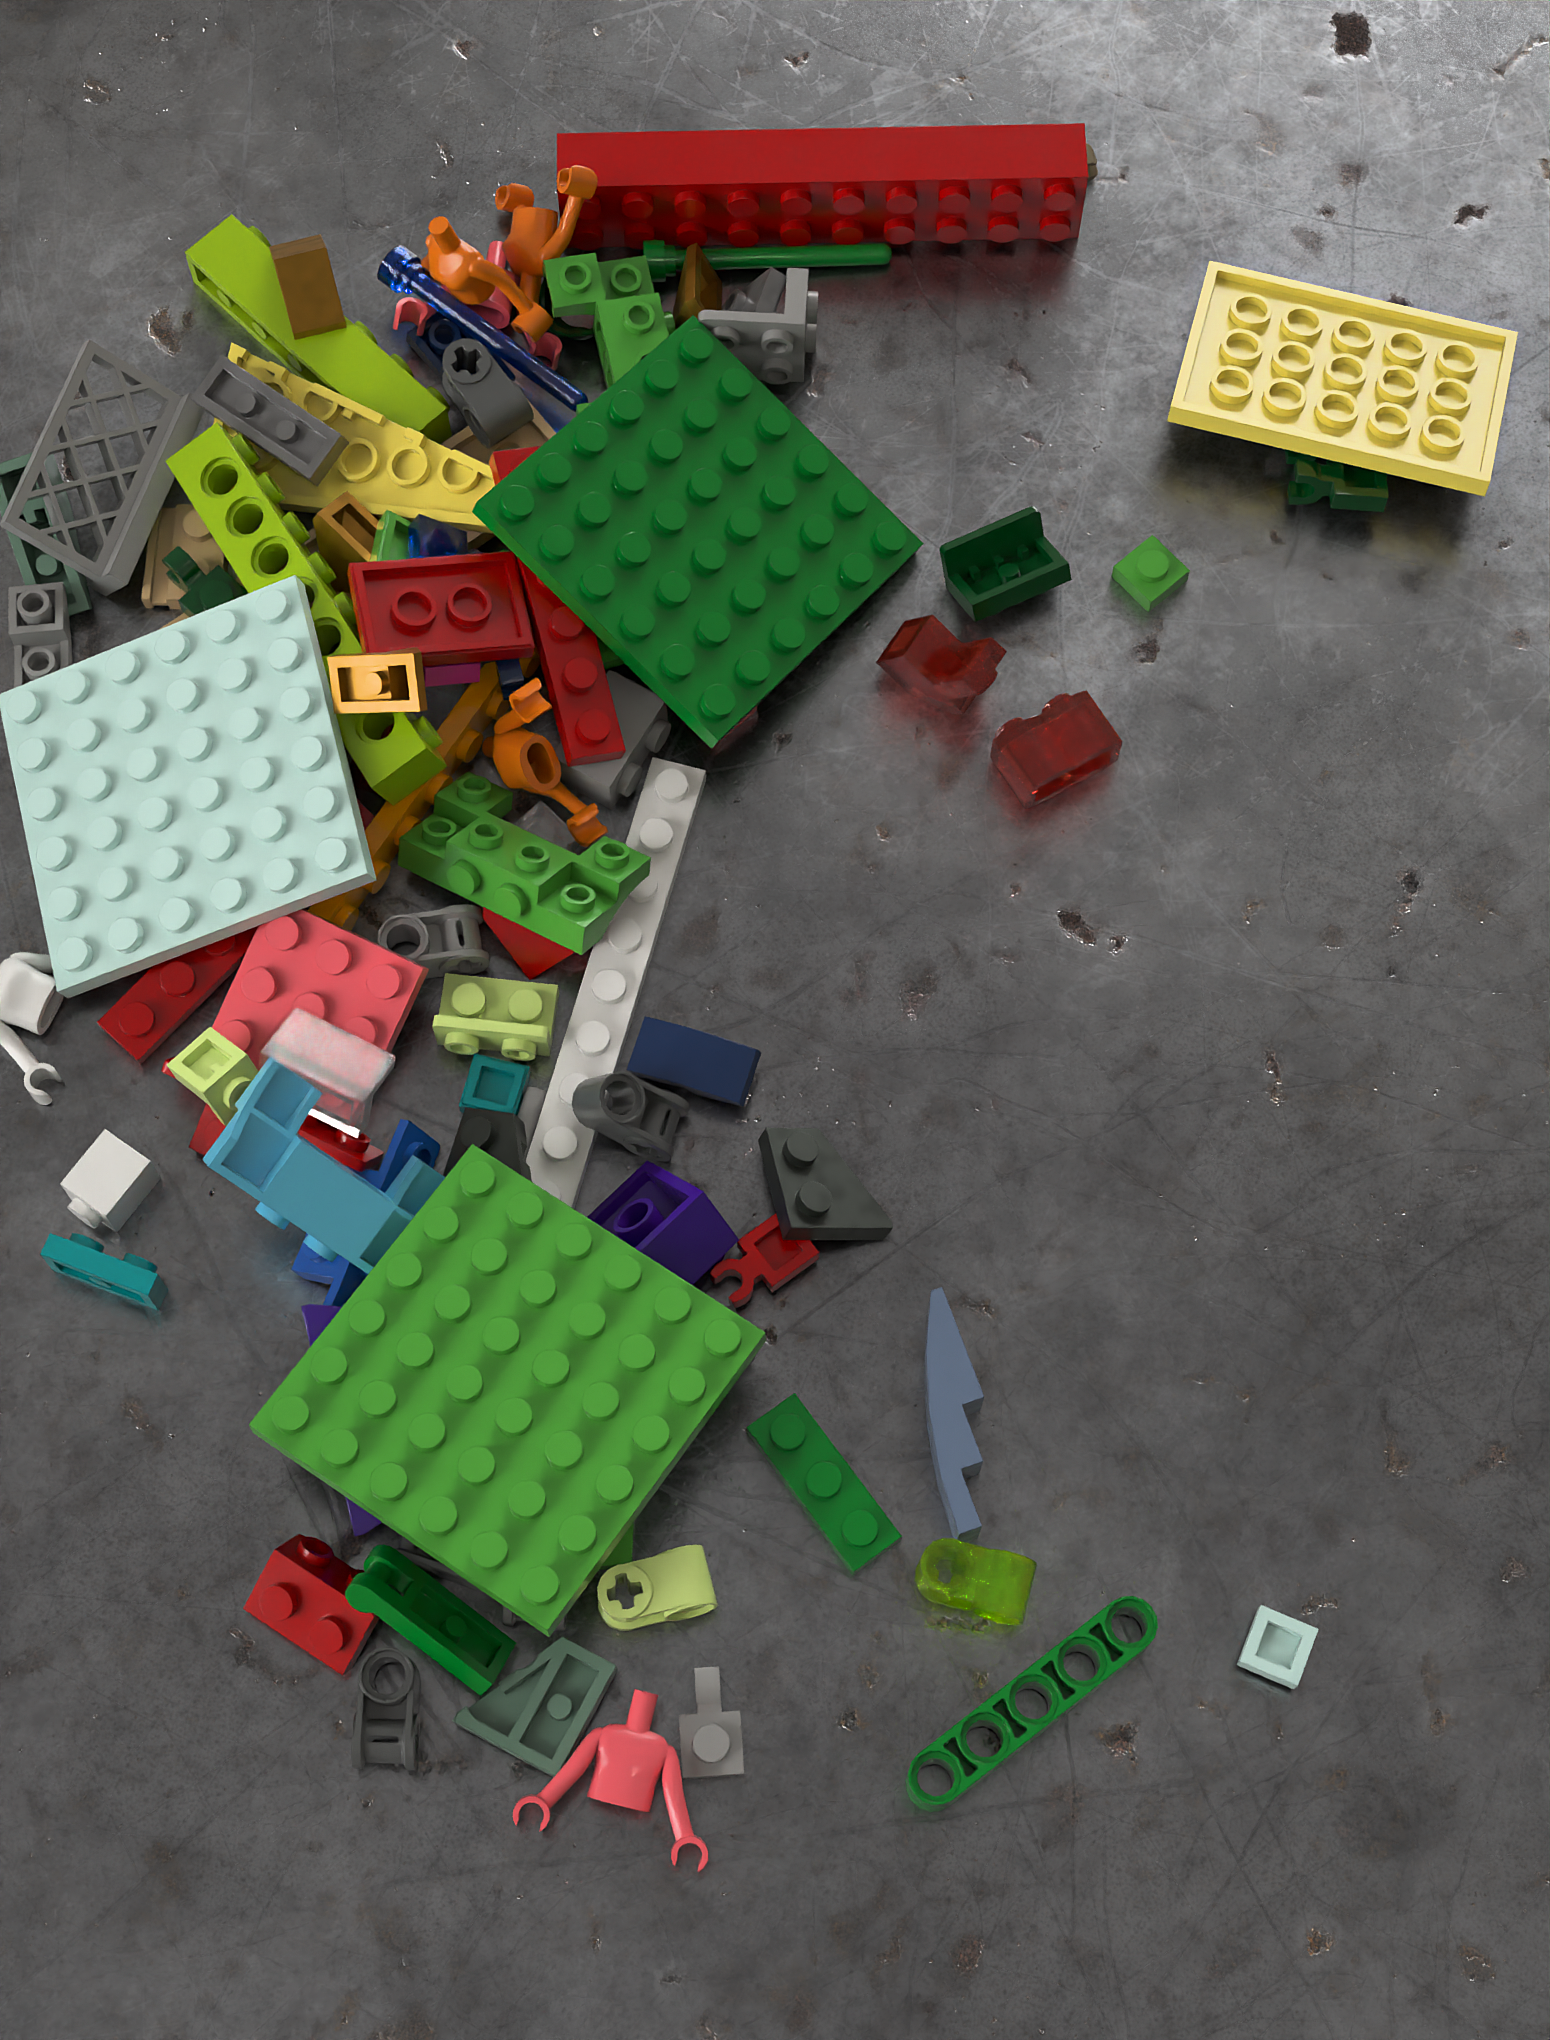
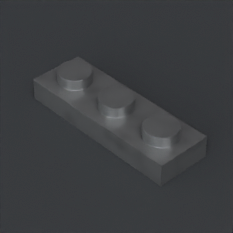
M223 355L219 357L190 398L200 408L237 433L243 434L246 439L317 487L349 444L340 433Z

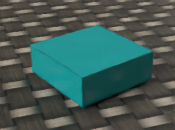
M474 1053L459 1103L460 1112L464 1113L466 1107L514 1113L517 1116L531 1075L530 1067Z

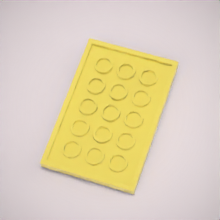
M1209 261L1167 421L1485 497L1491 480L1518 332Z

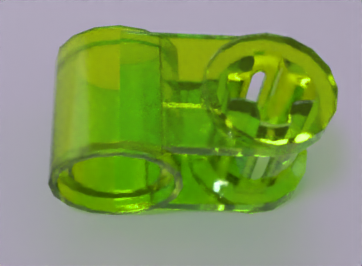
M941 1538L933 1541L926 1547L915 1569V1583L918 1591L924 1598L933 1603L971 1612L976 1616L996 1623L1022 1625L1026 1615L1037 1563L1026 1556L1014 1552L988 1549L954 1538ZM941 1559L951 1562L950 1572L954 1575L949 1583H943L938 1580L939 1570L936 1567Z

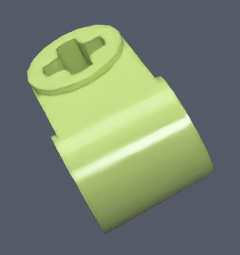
M702 1545L677 1547L653 1557L618 1564L608 1569L601 1576L597 1587L599 1614L610 1628L619 1631H632L665 1621L693 1618L708 1613L718 1606ZM627 1587L630 1595H636L634 1596V1607L630 1609L622 1608L620 1601L615 1600L617 1588Z

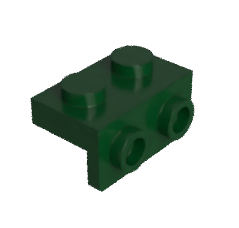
M1034 506L1025 508L941 545L939 549L946 588L975 622L988 616L996 615L1006 608L1036 595L1043 594L1056 586L1072 580L1069 562L1044 536L1041 513Z

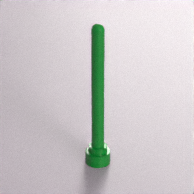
M664 239L643 240V256L646 255L652 283L666 282V277H676V271H682L687 250H675V245H665ZM886 244L701 249L714 270L884 265L892 258V250Z

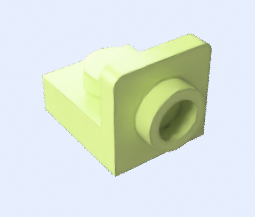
M212 1027L206 1029L167 1064L175 1078L204 1100L225 1126L228 1125L238 1111V1108L235 1106L236 1102L259 1072L244 1051Z

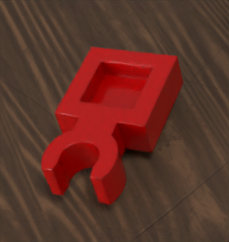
M775 1213L739 1239L737 1248L744 1257L740 1260L725 1259L719 1262L711 1270L710 1279L714 1285L721 1282L727 1276H735L741 1280L742 1286L740 1289L728 1297L729 1304H734L735 1308L749 1301L754 1291V1285L759 1281L763 1280L773 1293L819 1259V1251L810 1240H783Z

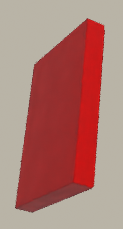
M512 551L349 563L347 576L362 653L389 652L418 647L421 651L423 666L530 658L533 656L535 645L517 561Z

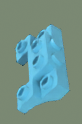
M270 1056L236 1102L235 1106L238 1108V1111L206 1153L203 1160L209 1168L260 1201L255 1210L268 1221L283 1230L286 1229L290 1222L308 1233L303 1242L320 1256L333 1262L339 1254L369 1274L445 1177L412 1155L384 1193L309 1142L297 1132L323 1093Z

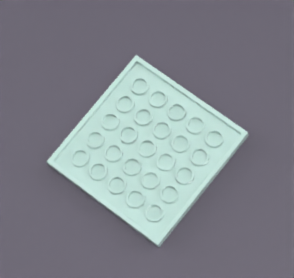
M296 575L0 694V711L56 989L58 993L67 998L377 880L337 716L334 714L331 691L305 585Z

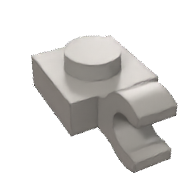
M719 1666L694 1668L697 1713L679 1715L682 1778L685 1780L744 1775L740 1710L722 1712Z

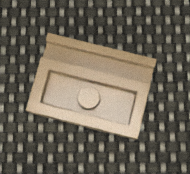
M176 504V508H161L148 537L141 597L145 608H154L155 605L169 606V609H181L178 600L186 592L168 578L166 573L170 569L162 562V559L177 546L181 547L192 557L205 575L211 572L217 565L228 573L229 561L193 504Z

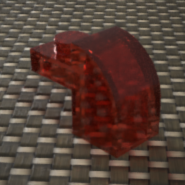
M932 614L904 621L876 663L910 694L938 710L952 714H964L974 698L985 692L993 684L998 674L995 669L1007 651L992 637L962 643Z

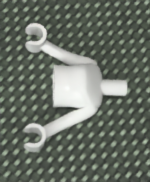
M17 952L11 954L10 958L5 959L0 964V1044L25 1072L24 1085L33 1099L40 1105H48L53 1100L46 1092L37 1089L39 1083L45 1079H53L57 1082H62L63 1080L53 1066L47 1063H39L22 1039L6 1024L16 1025L42 1035L50 1026L64 996L57 992L54 977L45 974L53 973L50 955Z

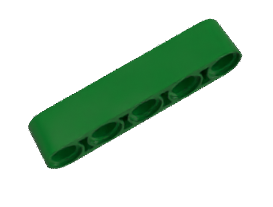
M1123 1596L1112 1601L918 1753L912 1760L905 1779L906 1792L910 1800L920 1809L929 1812L942 1811L950 1807L1139 1658L1154 1640L1158 1629L1157 1616L1152 1606L1145 1600L1135 1596ZM1125 1614L1134 1617L1142 1627L1141 1640L1135 1643H1126L1118 1639L1112 1630V1618ZM1077 1651L1087 1654L1095 1665L1094 1677L1084 1681L1073 1679L1064 1668V1656ZM1024 1689L1039 1691L1047 1701V1714L1038 1719H1030L1023 1716L1016 1707V1694ZM980 1726L992 1729L997 1734L1000 1742V1749L997 1754L991 1757L975 1755L970 1750L966 1735L971 1729ZM936 1764L946 1769L951 1777V1789L941 1796H932L925 1793L920 1788L917 1779V1773L922 1767Z

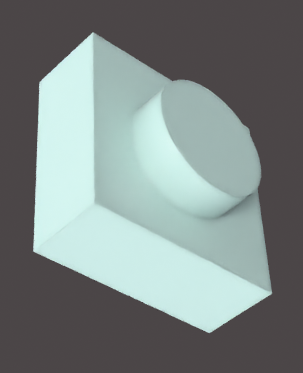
M1260 1605L1255 1614L1237 1666L1295 1689L1299 1684L1319 1629Z

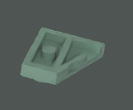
M561 1637L540 1652L537 1659L525 1668H518L498 1683L500 1686L469 1708L465 1706L458 1711L452 1721L455 1725L554 1777L574 1753L618 1668L608 1660Z

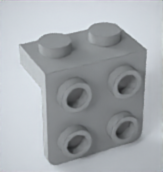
M787 268L784 314L703 310L698 313V322H701L759 380H764L771 384L804 382L805 353H816L818 291H808L809 269Z

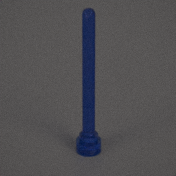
M398 245L385 256L379 266L377 278L395 293L403 291L405 294H416L572 411L576 412L578 404L588 403V397L584 392L425 275V268L421 266V259L406 247Z

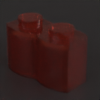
M1087 690L1073 695L1066 692L1049 700L1042 708V714L1025 720L1022 717H1016L1004 723L995 733L990 758L1026 809L1047 801L1071 784L1088 779L1109 767L1118 760L1123 741Z

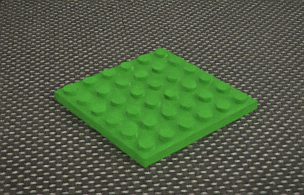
M472 1144L249 1423V1427L262 1440L550 1637L766 1342V1332Z

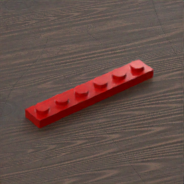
M541 446L492 452L489 464L495 486ZM515 555L525 603L567 766L572 767L621 759L626 749L596 634Z
M357 800L364 830H366L375 816ZM258 926L152 966L97 1021L98 1025L141 1065L241 965Z

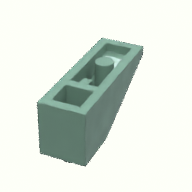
M33 452L0 463V513L2 517ZM54 454L48 455L44 465L51 485L62 484L63 481ZM37 480L32 491L40 489ZM67 492L56 493L55 496L65 523L74 521ZM43 497L26 502L19 517L20 519L39 530L53 527ZM76 529L69 530L74 549L81 554ZM7 531L25 585L63 582L66 588L69 616L92 609L85 575ZM56 534L50 535L52 538L58 541Z

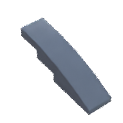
M940 1287L931 1291L927 1312L923 1364L926 1425L937 1487L956 1546L978 1538L982 1527L964 1479L979 1474L983 1463L966 1416L981 1410L984 1395L944 1290Z

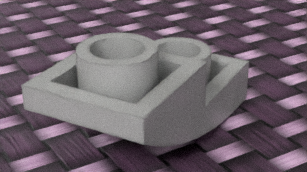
M63 582L8 587V635L14 645V688L73 665L66 588Z

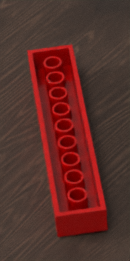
M1085 123L557 133V176L558 172L563 168L579 165L593 170L598 180L595 193L590 199H585L582 204L571 241L567 248H578L586 251L595 250L599 247H630L641 250L643 249V240L663 239L665 245L682 246L684 248L696 242L699 247L703 245H734L742 248L751 247L755 244L802 246L807 243L850 245L859 242H889L900 245L911 241H941L952 244L962 240H992L1004 243L1014 239H1044L1055 242L1066 238L1079 237L1088 182ZM557 189L561 220L569 195L560 193Z

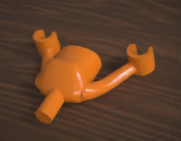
M574 165L571 168H563L558 172L557 189L560 193L569 195L559 225L558 212L533 207L534 195L528 186L511 183L508 186L503 185L496 190L495 204L497 209L513 213L510 234L502 244L503 252L512 272L520 277V290L530 301L538 305L541 280L544 276L542 271L543 260L561 257L571 241L584 200L590 199L595 193L598 180L596 174L590 168Z
M438 216L431 220L428 227L431 234L426 237L425 241L428 254L418 264L421 273L426 276L431 275L440 285L446 286L454 297L471 305L483 303L494 293L495 286L498 287L520 312L511 323L513 329L518 333L526 332L531 341L537 343L553 324V318L537 303L530 301L501 267L485 260L477 249L461 240L446 217Z
M534 678L510 694L509 701L513 710L497 720L493 729L495 732L494 736L487 737L484 740L482 751L485 756L493 759L497 771L508 788L524 789L531 793L551 797L571 811L574 815L567 820L568 830L578 844L588 847L609 832L607 827L602 825L596 817L599 813L597 805L591 803L587 806L560 782L561 766L551 743L545 737L522 727L523 724L531 723L552 709L551 704L539 693V690L542 688L540 680Z

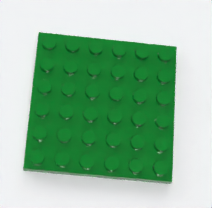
M693 315L480 498L472 512L712 749L896 573L924 543Z

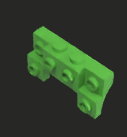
M596 253L543 260L542 271L547 279L552 301L553 318L571 315H594L593 330L607 389L676 330L671 311L663 312L659 292L654 293L646 255L604 262L597 261ZM592 402L578 404L576 416Z
M468 771L435 794L434 813L399 838L398 866L580 955H583L602 939L619 907L629 894L649 876L651 857L628 847L623 842L604 836L583 853L576 855L501 819L512 810L513 792L490 782L485 777Z

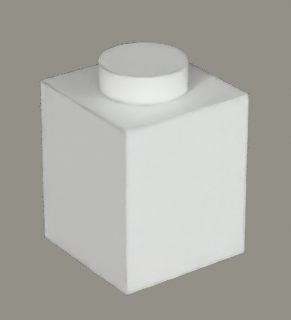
M104 1129L60 1184L72 1200L67 1208L75 1216L94 1229L102 1222L117 1233L161 1178L150 1160Z

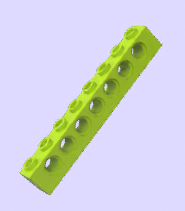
M216 422L165 461L248 593L296 575L304 583L309 604L314 601L310 610L331 691L327 657L340 654L362 653L353 602L343 591L337 595L330 582L337 578L334 571L318 551H315L313 554L309 552L304 543L311 536L292 511L285 514L279 503L285 499L283 492L267 472L260 475L253 465L260 460L253 446L243 434L239 433L233 438ZM261 523L260 527L256 531H254L256 526ZM287 562L285 568L278 572L280 567ZM340 642V645L336 649V651L328 655L330 649L336 643ZM413 712L336 714L343 744L370 787L393 806L447 767V764L436 749L443 741L432 724L423 715L417 719ZM394 724L391 733L381 739L383 731L389 725Z

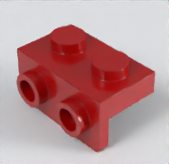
M297 1534L274 1549L243 1607L245 1611L341 1675H344L353 1668L379 1619L374 1613H363L354 1609L345 1597V1591L354 1576L365 1571L354 1569L334 1556L332 1548L325 1542L314 1537H305L301 1534Z

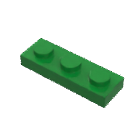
M795 1393L746 1427V1433L852 1576L901 1541L902 1535Z

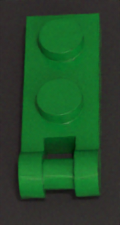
M384 1544L375 1546L364 1562L365 1572L355 1575L345 1591L348 1603L359 1612L377 1615L481 1696L493 1685L517 1643L398 1550ZM390 1584L393 1585L395 1588H397V1589L401 1592V1594H399L398 1592H396L394 1589H392V1588H391L390 1586H388V1585H390Z

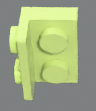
M445 973L439 1015H434L432 1026L437 1045H444L448 1051L464 1055L478 1053L479 1049L501 1051L505 1057L521 1061L533 1060L536 1055L550 1056L559 998L558 985Z

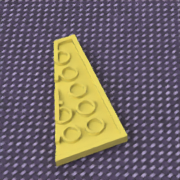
M231 342L228 354L230 361L340 433L349 442L317 487L249 441L260 457V460L253 465L260 475L267 472L285 496V499L279 503L282 510L317 514L348 491L378 521L385 511L389 510L417 525L493 533L472 512L476 502L495 486L489 465L455 449L451 450L414 429L396 424L368 407L316 382L313 384L296 376L286 368L272 361L267 362ZM214 417L213 425L218 422L233 438L239 434Z

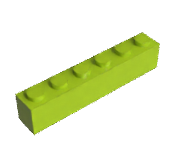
M231 214L185 251L193 282L296 376L313 384L316 382L384 415L388 420L405 428L409 427L424 434L428 439L438 444L443 443L452 436L448 416L450 407L443 395L432 386L423 387L414 378L412 370L399 355L393 353L389 356L378 346L373 333L362 322L356 321L352 323L344 315L346 328L297 340L294 339L269 248L271 245L255 226L247 228Z

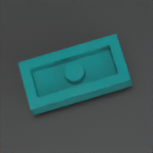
M52 1233L49 1234L40 1255L53 1271L159 1311L168 1288L156 1273L158 1267L155 1264L129 1253L124 1255L123 1260L102 1253L104 1250L102 1244L78 1233H72L69 1240Z

